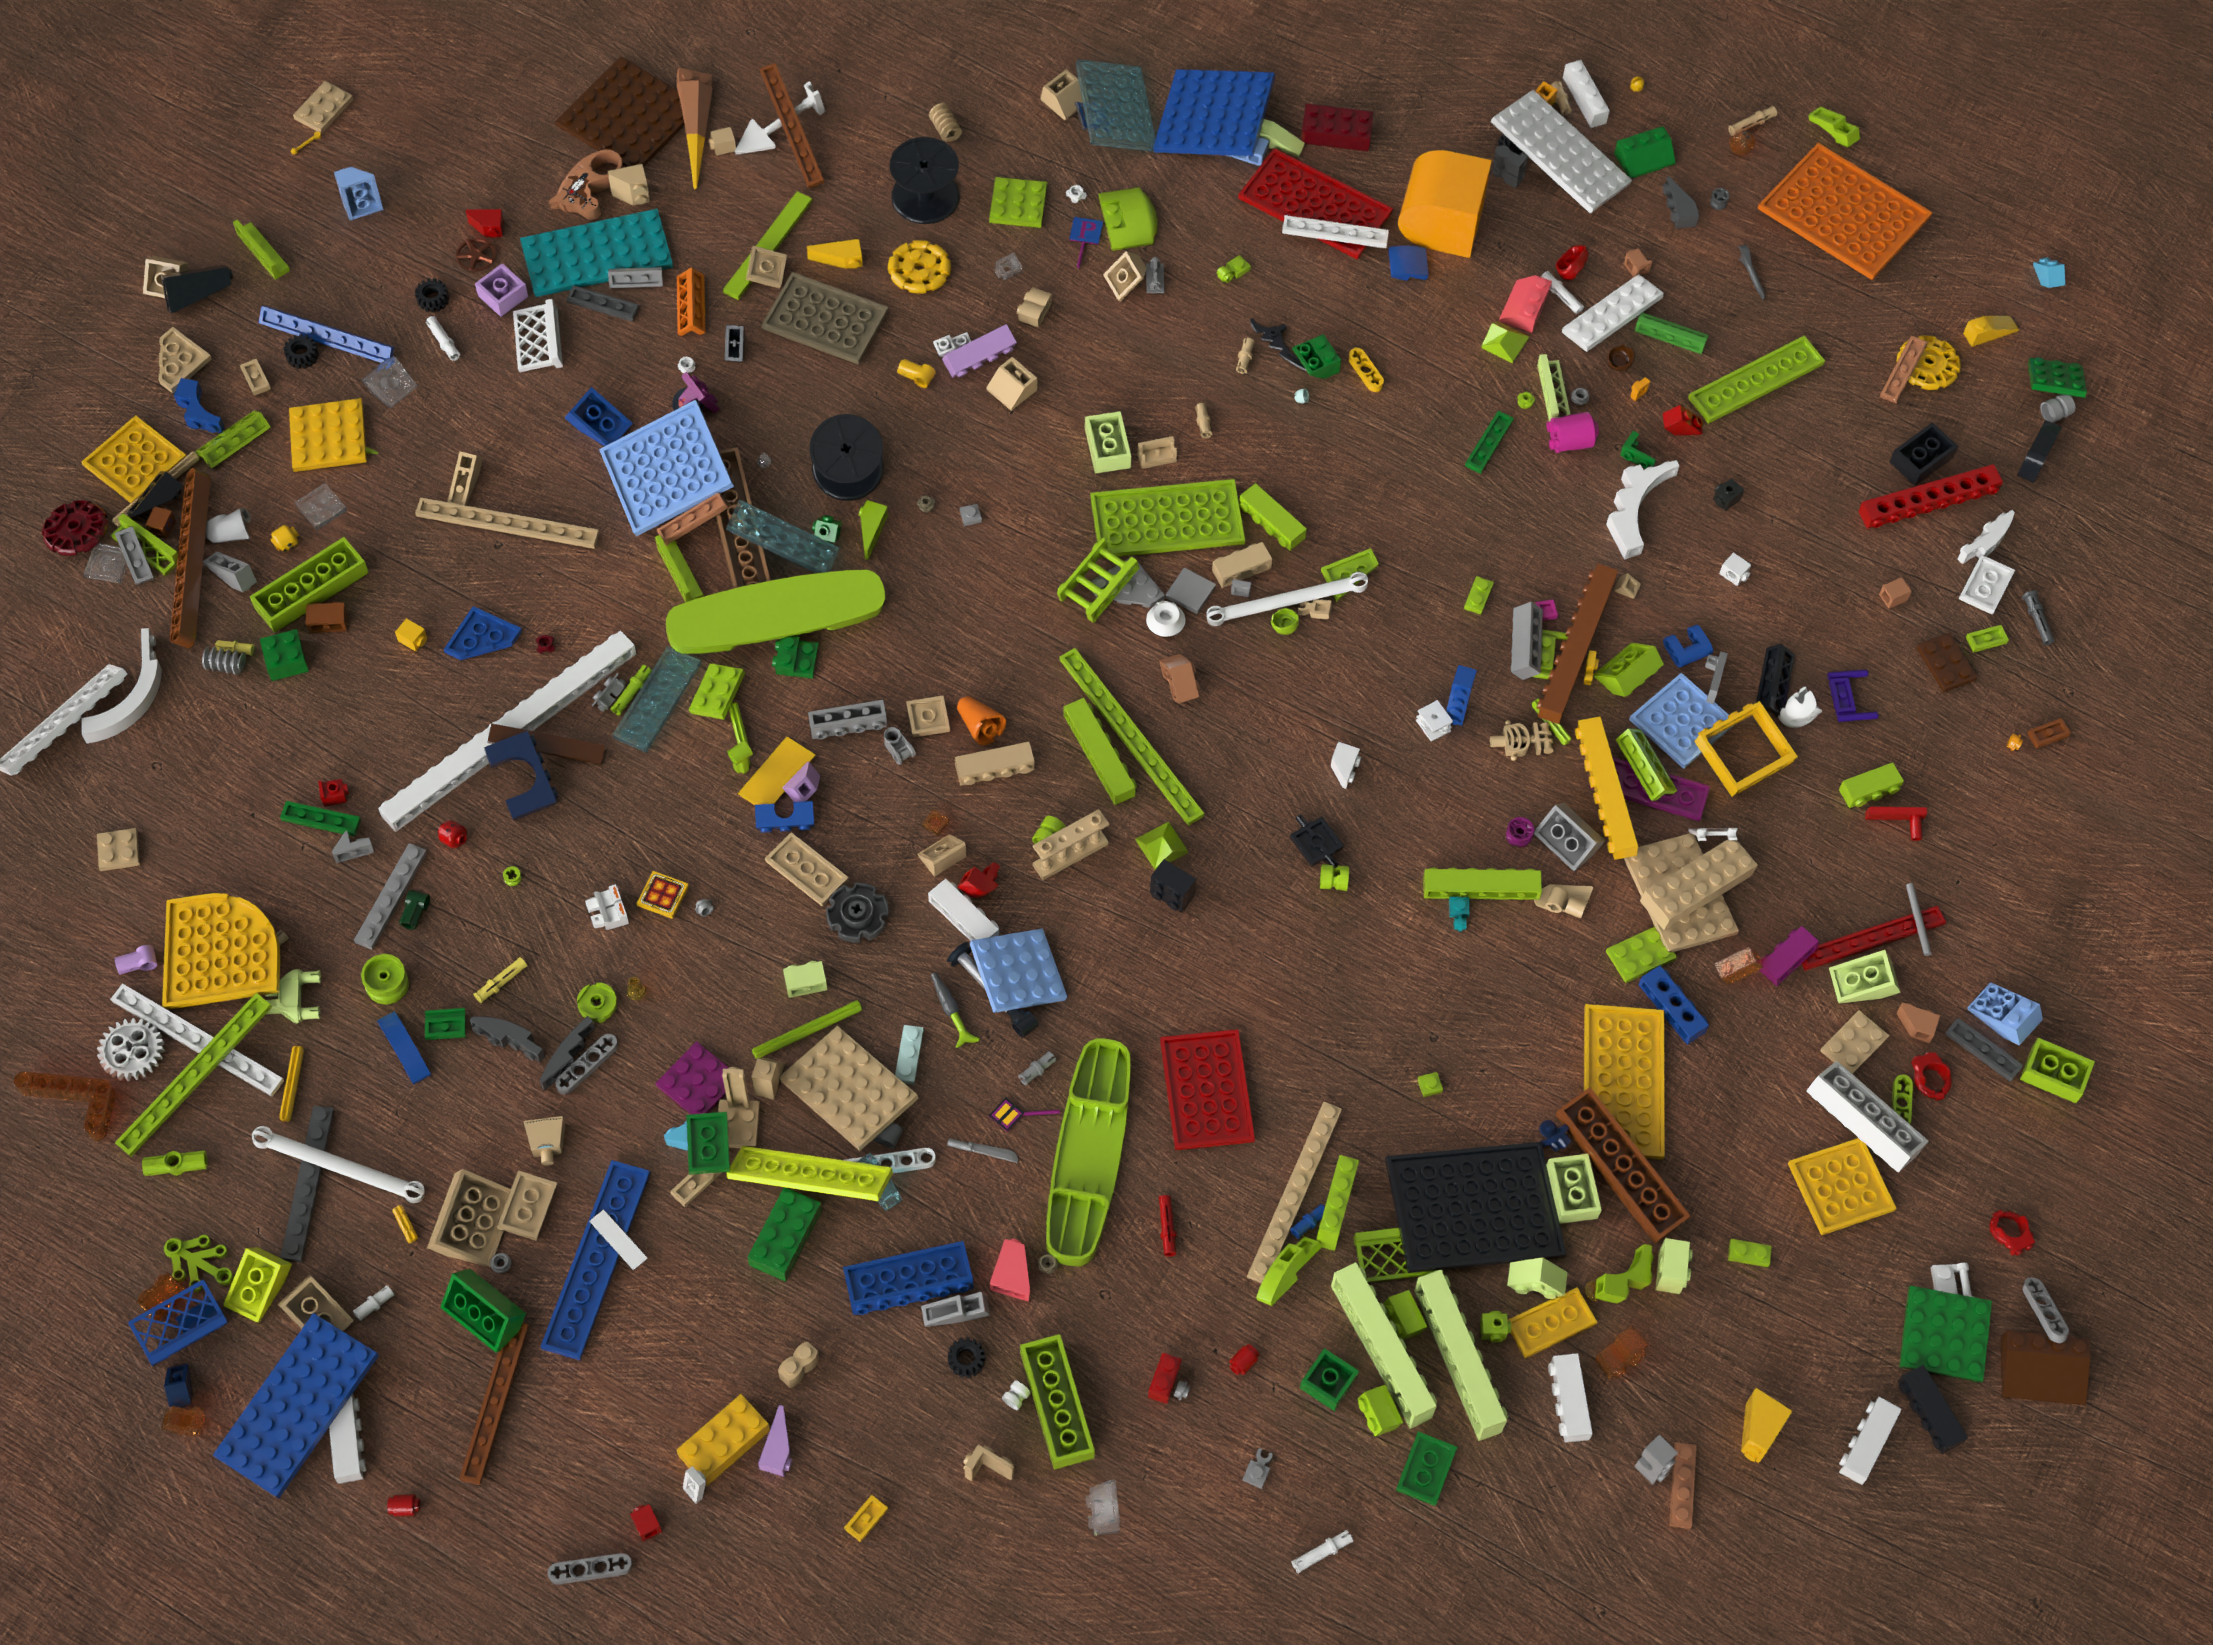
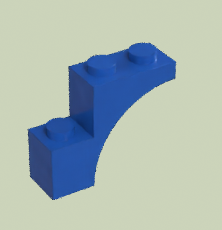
M181 378L174 393V398L178 406L187 408L184 415L187 426L192 429L207 430L211 433H222L225 427L221 417L210 414L200 405L202 390L199 382Z

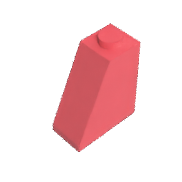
M1005 1239L990 1281V1290L1029 1302L1030 1285L1025 1245L1017 1239Z

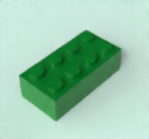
M784 1187L747 1257L749 1266L786 1282L822 1212L821 1203Z

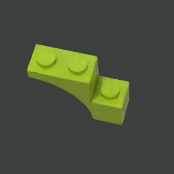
M1644 1244L1637 1248L1634 1260L1625 1273H1605L1597 1278L1595 1299L1618 1304L1627 1298L1629 1287L1641 1290L1650 1285L1652 1281V1246Z

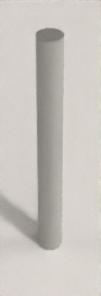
M1909 883L1906 885L1923 954L1924 956H1929L1932 953L1914 884Z

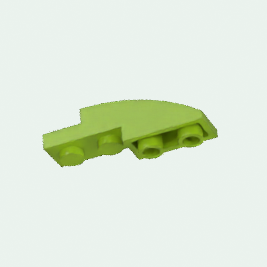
M1304 1236L1296 1245L1289 1243L1281 1251L1265 1275L1256 1296L1257 1300L1271 1306L1277 1302L1298 1280L1296 1273L1321 1249L1319 1241Z

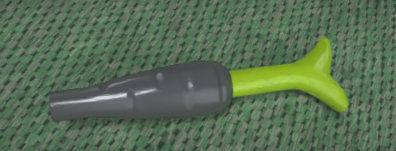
M938 973L931 974L930 976L934 982L943 1011L952 1018L960 1034L956 1048L961 1047L965 1042H978L980 1038L973 1036L966 1030L958 1014V1004L940 979Z

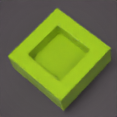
M1437 1072L1418 1077L1417 1080L1423 1097L1443 1092Z

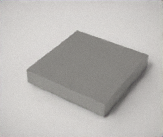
M1183 568L1166 593L1165 598L1198 614L1216 588V584Z

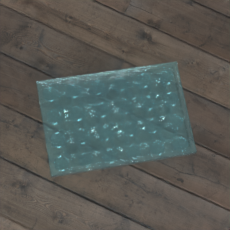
M1078 59L1076 68L1091 144L1154 152L1153 148L1155 147L1156 139L1141 67Z

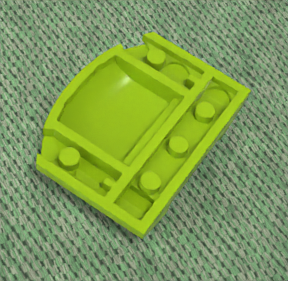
M1137 187L1098 193L1112 251L1154 244L1155 239L1153 238L1157 234L1158 228L1157 215L1150 198L1142 189Z

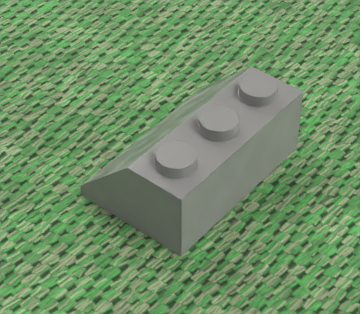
M1565 803L1556 804L1533 833L1573 871H1576L1588 861L1605 842L1594 829Z

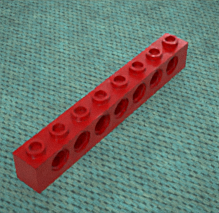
M1994 464L1863 501L1858 512L1867 529L1878 528L1883 524L1896 523L1904 518L1910 519L1921 513L1927 514L1935 509H1945L1949 505L1962 504L1970 499L1976 500L1984 495L1996 494L2003 480Z

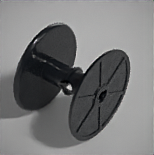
M931 137L913 138L899 145L893 152L889 163L891 175L896 181L891 193L894 209L904 219L917 224H933L945 220L956 210L960 200L959 189L954 181L959 169L957 154L947 143Z
M852 414L830 417L816 428L810 441L812 473L816 484L825 494L838 500L853 501L864 498L876 489L884 472L883 445L877 429L866 419Z

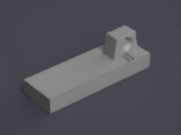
M662 267L608 269L610 288L663 287Z
M133 527L116 532L115 536L135 584L139 585L154 579Z
M1720 651L1719 657L1712 655L1707 657L1705 667L1714 671L1706 700L1708 703L1713 704L1715 701L1728 653Z

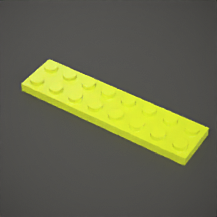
M748 1146L741 1147L730 1166V1172H727L728 1179L874 1201H879L893 1175L892 1167Z

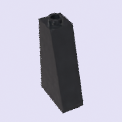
M219 265L161 275L167 311L174 313L230 286L233 279L231 269L226 265Z

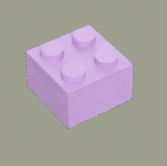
M503 263L475 283L478 297L500 317L528 297L525 283Z

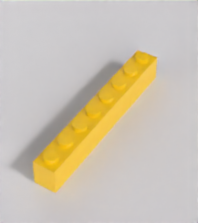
M1601 717L1578 720V728H1575V735L1577 740L1580 739L1581 741L1579 745L1580 753L1585 755L1586 772L1589 771V784L1595 790V793H1593L1594 802L1599 804V819L1603 820V833L1609 839V842H1607L1608 851L1613 853L1614 860L1637 856L1638 844Z

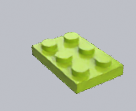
M710 663L690 705V713L724 720L745 675L744 670Z
M1655 927L1606 950L1625 983L1649 973L1658 966L1662 967L1675 961L1677 958L1674 952H1668L1666 946L1663 945L1660 934Z

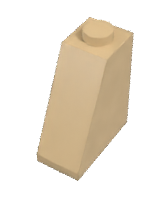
M757 1058L752 1074L756 1096L775 1099L785 1062L769 1058Z

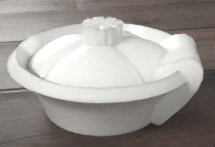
M1157 602V605L1153 606L1147 613L1146 622L1149 629L1160 636L1176 635L1185 625L1183 611L1174 602Z

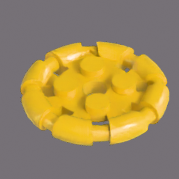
M914 240L913 243H904L894 250L893 256L888 261V273L891 275L893 283L900 289L909 290L910 293L923 294L926 291L937 290L944 285L946 278L949 277L951 272V261L947 258L948 254L939 245L930 244V241ZM917 266H922V267H924V269H921V270H917V269H915V268H916Z
M1919 336L1918 338L1927 341L1928 345L1908 382L1913 386L1915 384L1921 386V389L1938 390L1939 387H1948L1957 379V374L1960 373L1961 369L1960 358L1956 355V350L1945 340H1938L1934 336ZM1906 341L1900 347V352H1898L1897 354V361L1899 360L1908 341ZM1929 359L1933 361V364H1928L1925 360ZM1918 376L1925 377V380L1918 378Z

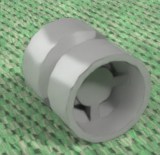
M2064 394L2056 396L2055 399L2047 400L2040 406L2043 418L2052 423L2073 414L2076 408L2072 397Z

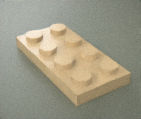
M792 832L765 858V862L822 907L829 901V898L837 889L849 881V878Z

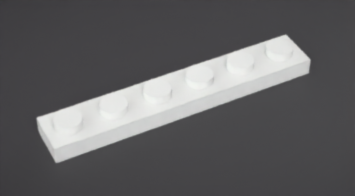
M1285 215L1282 230L1283 234L1386 248L1389 230L1287 215Z

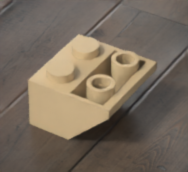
M1067 69L1043 87L1040 98L1041 101L1064 120L1079 110L1078 103H1088L1079 79Z
M1011 357L998 368L988 384L987 390L1012 411L1037 391V377L1015 358Z

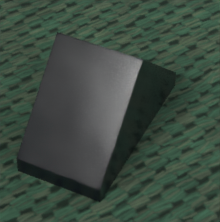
M726 324L725 360L743 362L746 345L745 328L742 325Z

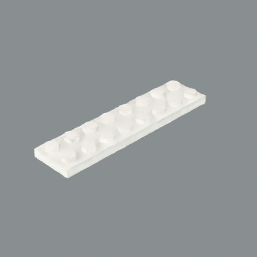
M108 664L0 759V771L11 776L22 771L23 766L27 762L33 761L38 756L37 753L42 749L48 748L54 738L64 734L70 724L79 721L85 711L91 710L100 698H104L110 693V689L121 684L127 675L126 671L123 668Z

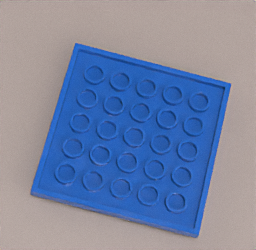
M1176 69L1153 146L1154 152L1254 156L1275 80L1274 72Z

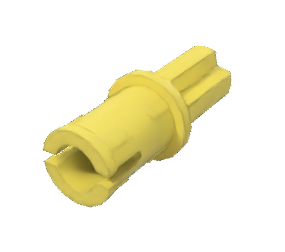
M218 640L215 643L217 651L223 648L224 652L228 649L231 650L232 655L235 651H238L239 654L245 652L246 655L250 656L254 654L253 644L238 643L237 640H234V642Z

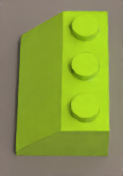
M1630 643L1593 675L1613 695L1626 697L1636 687L1645 683L1648 677L1657 673L1658 669L1664 664L1655 646Z

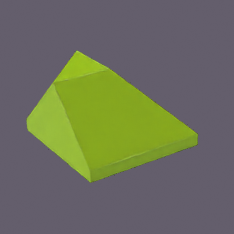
M1497 321L1491 324L1481 348L1513 363L1528 341L1529 336Z
M1169 822L1136 838V842L1155 870L1163 859L1172 862L1188 853V850Z

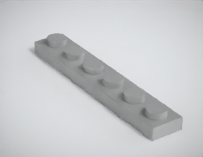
M410 843L407 845L354 939L356 944L371 950L374 949L427 855L425 849Z

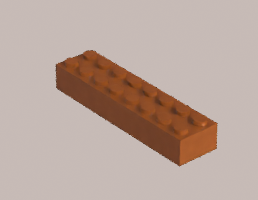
M1591 1087L1558 1109L1555 1114L1562 1125L1566 1124L1569 1127L1567 1132L1585 1154H1589L1591 1163L1654 1244L1658 1243L1691 1217Z

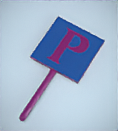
M1074 217L1069 240L1082 242L1077 268H1080L1085 243L1099 244L1103 221Z

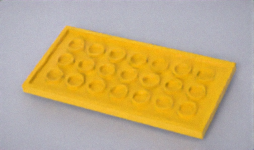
M1585 1004L1584 1091L1591 1087L1645 1158L1663 1160L1665 1157L1664 1010Z

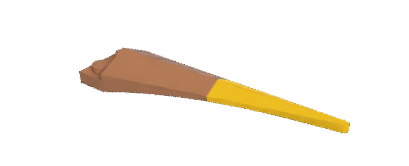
M679 68L677 70V90L687 135L693 187L696 189L713 89L712 74Z

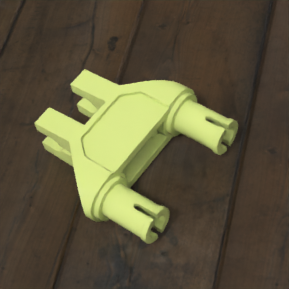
M294 969L280 979L279 993L265 995V997L278 996V999L266 1000L272 1005V1008L266 1014H282L293 1023H300L302 1020L320 1019L319 1006L301 1007V987L306 983H321L320 970L302 972L300 969Z

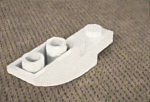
M2011 510L2006 514L2002 513L1994 522L1989 521L1983 526L1982 534L1972 544H1966L1960 549L1961 553L1958 560L1964 564L1975 556L1980 558L1981 555L1987 557L2003 540L2012 522L2014 511Z

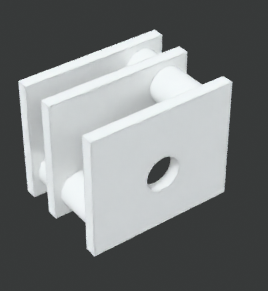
M1438 700L1418 710L1419 715L1416 722L1431 742L1451 732L1450 729L1452 727L1450 724L1453 723V720Z

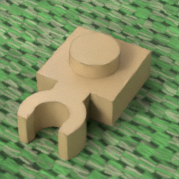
M1315 599L1313 603L1308 601L1302 602L1300 607L1305 608H1298V613L1302 616L1310 614L1311 618L1329 619L1332 601Z

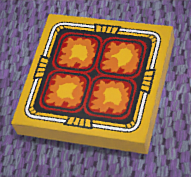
M652 871L637 901V906L673 919L689 888V884Z

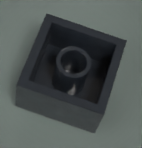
M1163 859L1151 875L1150 894L1156 900H1162L1167 903L1172 910H1178L1182 913L1195 896L1196 878Z

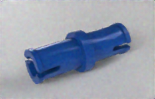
M1322 1204L1318 1205L1311 1213L1305 1214L1299 1223L1290 1228L1293 1236L1299 1239L1309 1229H1314L1316 1224L1322 1219L1325 1206Z

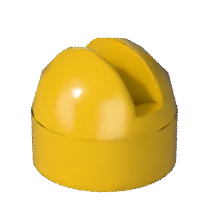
M1639 76L1634 77L1631 80L1630 88L1635 92L1643 90V78Z

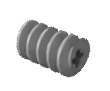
M209 646L205 648L202 657L204 669L219 670L222 673L226 671L228 674L233 673L235 675H239L242 672L246 662L245 652H242L239 657L238 651H235L232 656L229 649L226 651V654H224L223 648H220L217 653L216 647H213L210 652Z

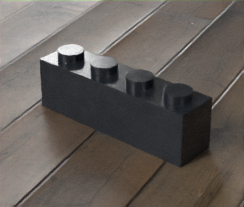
M1922 1365L1901 1376L1898 1380L1899 1389L1909 1399L1913 1412L1917 1413L1920 1417L1923 1429L1931 1435L1934 1447L1940 1450L1941 1454H1944L1962 1445L1968 1439V1436L1925 1366Z

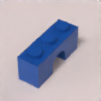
M813 801L793 802L794 811L788 818L778 817L775 813L774 804L755 805L756 829L761 830V833H770L772 829H780V832L792 831L791 828H799L801 831L811 830V827H815Z

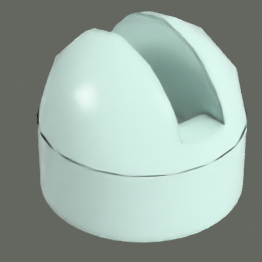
M1306 388L1295 392L1294 398L1296 402H1309V393Z

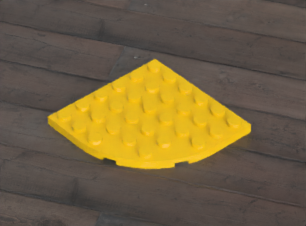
M220 893L202 894L166 901L163 1008L169 1010L253 997L256 993L260 996L279 993V940L273 925L260 909L243 898Z

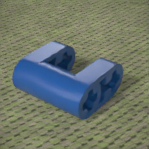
M1698 624L1687 629L1688 637L1693 643L1690 646L1683 648L1674 634L1663 639L1665 649L1678 668L1713 654V647Z

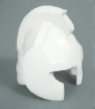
M1803 687L1799 690V693L1796 692L1788 699L1786 707L1781 709L1778 718L1785 726L1797 728L1813 721L1822 710L1816 706L1813 693L1811 691L1808 692L1807 688Z

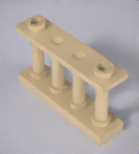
M1098 809L1033 845V848L1040 857V859L1033 862V867L1042 880L1049 878L1108 845V840L1101 830L1109 826V823L1101 811Z

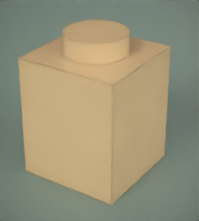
M731 127L711 131L709 145L711 150H715L716 156L735 151L736 144Z

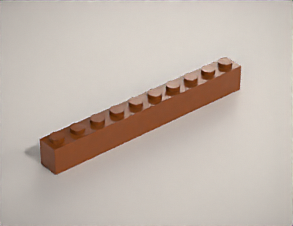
M1597 563L1595 570L1591 569L1588 580L1591 581L1589 584H1585L1582 592L1585 596L1584 598L1580 597L1577 605L1579 611L1574 612L1571 620L1574 624L1567 629L1565 636L1568 639L1567 641L1563 640L1560 647L1562 654H1557L1554 662L1556 669H1551L1548 677L1551 680L1550 684H1545L1542 693L1545 697L1544 699H1539L1536 708L1539 709L1538 717L1556 724L1560 723L1619 570Z

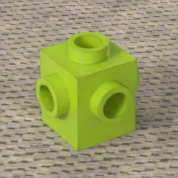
M1500 1311L1482 1313L1480 1318L1481 1340H1490L1494 1343L1506 1340L1508 1333H1511V1321H1507V1314H1501Z

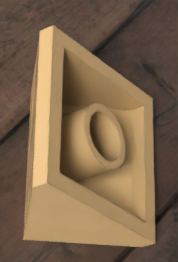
M949 834L918 853V856L935 877L966 858V844L964 841Z

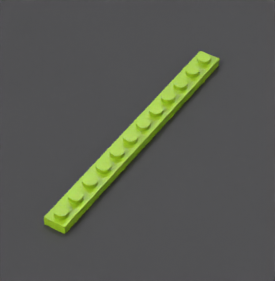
M1074 648L1060 656V662L1186 824L1189 826L1203 818L1204 812L1077 649Z

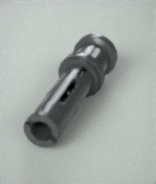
M2036 590L2029 591L2022 596L2023 601L2028 606L2027 612L2033 616L2043 645L2052 644L2055 639L2044 616V606L2039 601V593Z

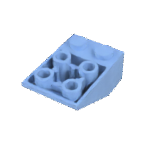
M1991 982L1967 1007L1971 1013L2001 1037L2019 1046L2043 1020L2040 1004Z

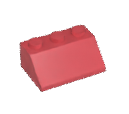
M1536 275L1517 280L1499 322L1532 333L1550 293L1552 281Z

